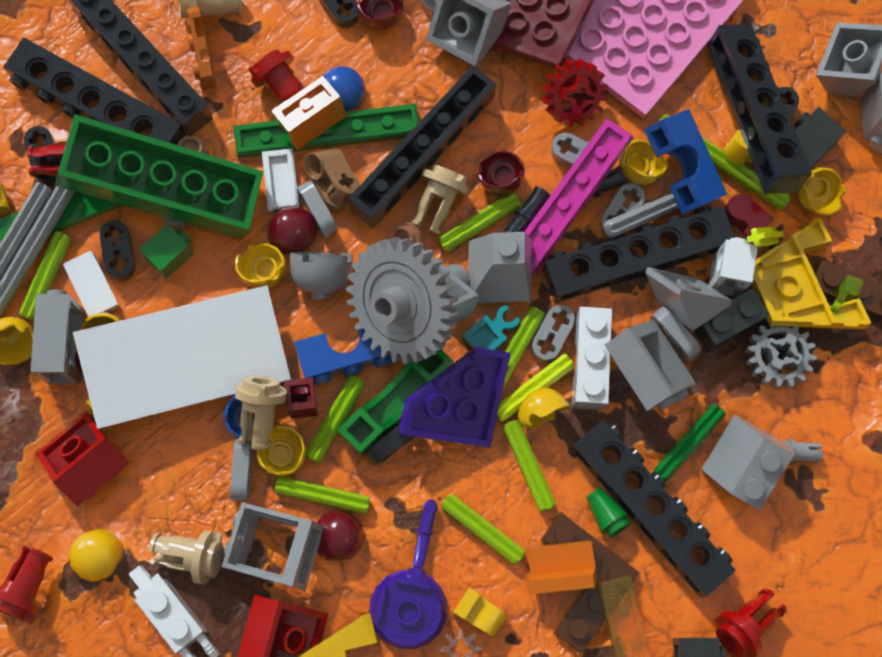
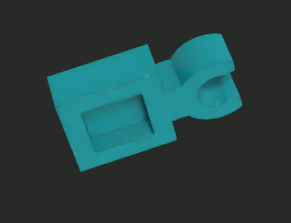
M504 305L498 310L494 321L485 315L466 331L462 338L472 349L479 346L496 350L507 341V337L502 332L514 330L518 326L520 319L517 317L512 322H505L502 316L508 312L509 307Z

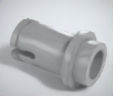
M791 438L783 441L791 445L794 456L789 464H792L793 461L821 462L823 450H817L822 448L821 443L794 442Z

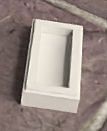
M293 148L262 152L269 214L277 213L287 207H300Z
M92 250L63 264L88 317L102 312L109 313L120 307Z

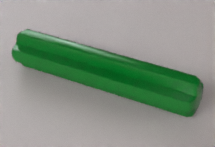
M712 404L656 466L653 472H656L664 482H667L725 417L726 413L718 405Z

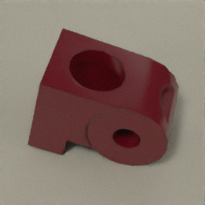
M737 194L731 197L724 207L730 226L737 227L742 232L738 238L746 240L747 236L752 235L751 229L767 227L774 219L751 197L745 194Z
M313 377L285 380L284 387L287 390L286 408L291 419L318 416Z

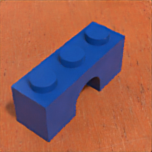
M689 109L664 118L644 129L656 158L668 154L675 157L681 165L682 176L680 181L669 187L682 214L727 195Z
M364 328L357 330L359 343L354 350L348 353L334 351L329 346L325 333L294 342L304 378L313 377L315 386L330 383L332 381L331 377L344 374L345 377L358 375L363 372L362 368L375 365V368H382L394 362H392L391 355L384 358L381 357V347L374 351L371 349L372 338L366 341L362 340L365 332Z

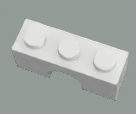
M580 307L575 316L574 346H576L577 353L572 384L571 408L604 410L608 405L610 353L605 344L611 341L612 309Z

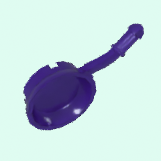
M433 499L427 500L422 507L423 513L420 527L417 529L419 533L412 564L413 568L387 575L375 587L370 599L369 613H371L374 631L385 643L399 649H417L430 644L441 633L447 619V600L442 587L431 576L427 575L426 571L422 570L430 536L433 535L432 528L436 511H438L437 503Z

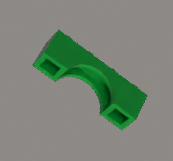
M441 349L427 359L416 363L411 361L405 364L400 373L381 393L366 405L361 406L337 429L339 436L362 458L369 448L381 440L401 420L405 399L451 366L454 361Z

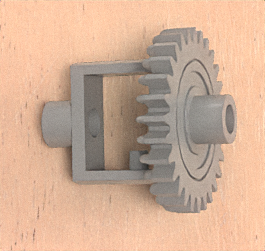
M399 237L385 239L366 247L367 251L358 254L360 261L354 262L351 265L356 272L348 274L347 277L354 285L346 287V291L354 295V298L346 302L348 305L355 306L356 309L349 315L351 318H359L360 320L356 324L355 329H365L362 340L366 341L372 338L371 349L374 351L381 347V357L384 358L391 355L392 362L402 359L403 364L411 361L416 363L435 355L437 351L445 347V341L451 339L452 333L449 330L454 329L458 322L469 317L476 307L479 295L469 287L467 271L458 264L443 266L442 259L436 260L433 257V250L425 251L423 243L413 244L412 239L408 238L403 240Z

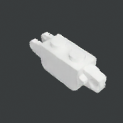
M140 565L129 573L130 577L139 587L134 592V595L137 597L135 602L175 654L180 653L182 657H197L189 649V646L197 640L208 656L217 657L220 654L205 633L208 631L167 579H163L158 573L151 577L146 569Z

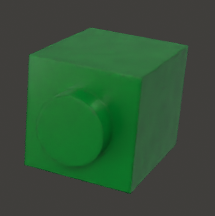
M168 224L139 249L145 259L165 279L193 255L189 244L192 242L190 238L180 228L174 231Z

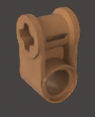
M330 148L307 154L305 170L312 179L325 205L334 210L342 209L347 203V198L359 187V181L348 165L344 153L339 148Z

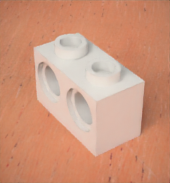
M743 238L726 239L712 257L708 285L725 296L736 298L741 295L753 282L758 247L749 244Z

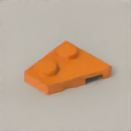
M187 8L191 33L188 34L191 52L195 51L197 61L192 62L195 79H201L205 90L217 88L208 32L200 8Z

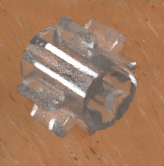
M458 628V637L452 638L449 634H445V638L449 641L448 647L439 648L441 652H448L450 657H458L456 653H451V646H456L457 640L461 639L463 644L470 648L469 653H464L463 657H472L473 652L482 650L481 647H473L471 642L476 634L473 633L468 638L463 637L462 628Z

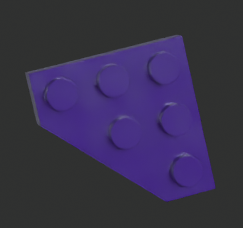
M479 346L473 348L405 399L398 432L408 436L490 448L511 353Z

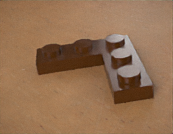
M823 259L818 262L814 274L825 297L839 303L860 298L866 313L882 320V272L877 282Z
M561 512L542 536L541 540L547 545L592 541L597 566L598 582L595 588L584 590L554 631L556 635L579 653H582L640 572Z

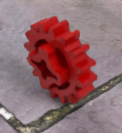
M579 58L576 64L567 59L565 68L558 64L555 66L557 72L555 76L547 74L546 77L551 82L550 85H543L542 89L548 92V95L541 99L543 103L549 105L545 111L553 116V119L561 124L563 122L568 127H572L575 121L579 126H584V118L593 121V112L595 110L602 112L603 109L599 103L608 99L607 96L602 94V91L608 88V84L601 81L605 75L597 70L596 65L590 62L587 63Z

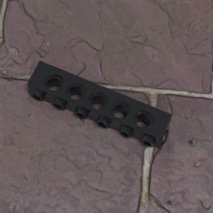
M69 0L75 13L173 120L182 124L187 136L194 135L213 119L208 104L112 0Z
M752 24L719 25L707 46L764 194L798 192L812 175L810 164L803 153L799 137L796 135L790 121L789 113L784 106L779 88L775 84L769 63L765 59L760 47V41L756 37Z
M24 37L3 66L10 76V83L23 91L28 88L36 92L35 96L48 105L54 102L61 106V110L71 118H74V114L139 134L142 130L150 128L153 130L148 135L149 137L175 145L186 136L181 123ZM47 71L43 78L36 79L39 73ZM73 86L70 92L62 93L65 87ZM100 100L97 106L87 107L91 101ZM126 114L125 119L121 122H113L117 115Z
M472 65L348 198L350 210L374 229L421 178L420 175L423 168L429 169L491 103L495 97L496 83Z
M706 206L694 212L695 215L686 218L683 215H677L665 221L666 224L654 227V224L644 225L638 228L636 233L628 236L622 233L616 237L607 238V242L596 245L595 242H589L579 246L576 252L566 254L565 251H560L548 256V260L545 261L542 270L554 304L645 276L647 267L665 270L715 254L726 239L735 238L723 206L715 209L712 206ZM697 229L701 232L703 239L693 238L689 230ZM660 238L670 239L674 248L668 249L663 247L660 243ZM630 248H641L645 257L637 258L633 256ZM610 256L614 259L616 265L607 267L602 264L600 257ZM580 265L585 269L586 275L576 276L572 273L570 267Z
M602 420L571 447L572 452L629 515L700 598L707 597L736 571L731 565L733 562L732 558L723 548H716L708 539L711 536L710 533L700 522L694 523L686 514L688 512L686 505L678 497L672 498L664 489L666 487L664 480L656 472L650 473L643 465L645 460L635 448L631 447L629 449L621 440L623 435L614 424H607ZM603 450H614L618 455L617 464L610 465L606 463L602 456ZM632 473L638 477L640 481L638 489L632 490L626 486L624 482L626 474ZM648 498H655L660 502L661 512L659 515L651 514L646 507ZM671 523H677L682 527L683 536L680 540H675L670 536L668 529ZM694 548L701 549L705 554V561L701 566L696 565L691 559V552Z

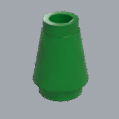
M602 488L596 489L586 497L601 533H606L609 538H612L630 526L631 523L627 519L629 515Z

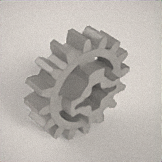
M767 324V328L763 325L756 329L758 335L752 334L748 339L753 346H748L745 349V353L752 355V358L745 362L746 366L754 365L756 368L751 375L753 377L759 374L762 375V385L773 381L774 389L780 388L783 382L785 387L789 389L794 386V380L798 384L806 380L804 374L808 375L813 371V368L808 363L817 360V356L809 353L816 346L815 343L807 344L805 339L810 335L808 332L801 335L798 333L799 327L789 328L788 326H769V324ZM773 335L783 336L782 339L775 340L772 337L770 339L767 338ZM778 349H780V350L783 351V353H782V357L784 358L783 360H781V359L778 358V355H779V352L777 351ZM781 369L794 371L789 374H778Z

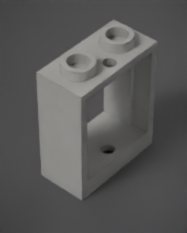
M53 289L48 290L47 294H36L30 372L47 384L80 383V375L76 371L74 362L77 348L73 332L79 331L84 322V309L66 291Z
M654 319L629 327L605 344V347L647 411L657 406L662 411L670 405L678 403L690 395L687 389L696 384Z
M242 502L240 509L236 512L233 519L234 529L230 541L226 544L223 551L222 567L305 591L324 526L312 520ZM260 518L297 528L283 575L246 565Z

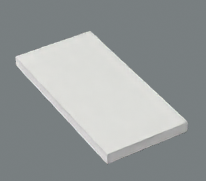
M267 285L73 332L97 429L235 394V384L243 382V379L248 376H266L274 378L279 382L291 380Z

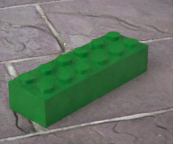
M74 114L55 186L243 239L250 229L264 171Z

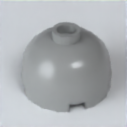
M318 251L290 253L292 279L301 290L311 292V298L330 299V293L341 291L348 285L350 281L347 278L348 274H351L353 271L351 266L353 254L340 252V256H334L331 252Z

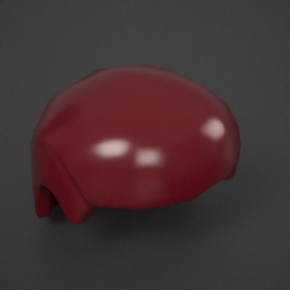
M359 0L356 3L363 22L372 29L378 30L393 27L400 20L404 9L403 0Z
M507 150L494 151L480 160L477 177L487 192L496 196H506L514 193L521 186L524 180L525 167L523 161L515 153Z
M287 207L281 209L273 216L269 223L267 237L270 245L277 247L283 255L304 252L316 239L317 225L309 211L300 207Z
M342 511L329 512L322 515L316 522L324 526L317 553L326 560L340 561L351 559L362 548L365 535L360 520L350 513Z

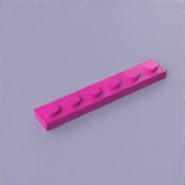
M607 118L524 231L532 240L531 279L634 139L632 134Z

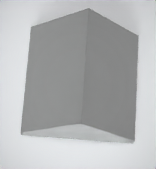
M647 267L645 273L659 307L664 306L668 308L680 322L693 331L731 305L732 300L696 277Z

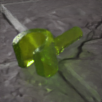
M851 275L846 276L839 286V295L830 310L833 313H838L848 294L857 297L862 288L863 280Z

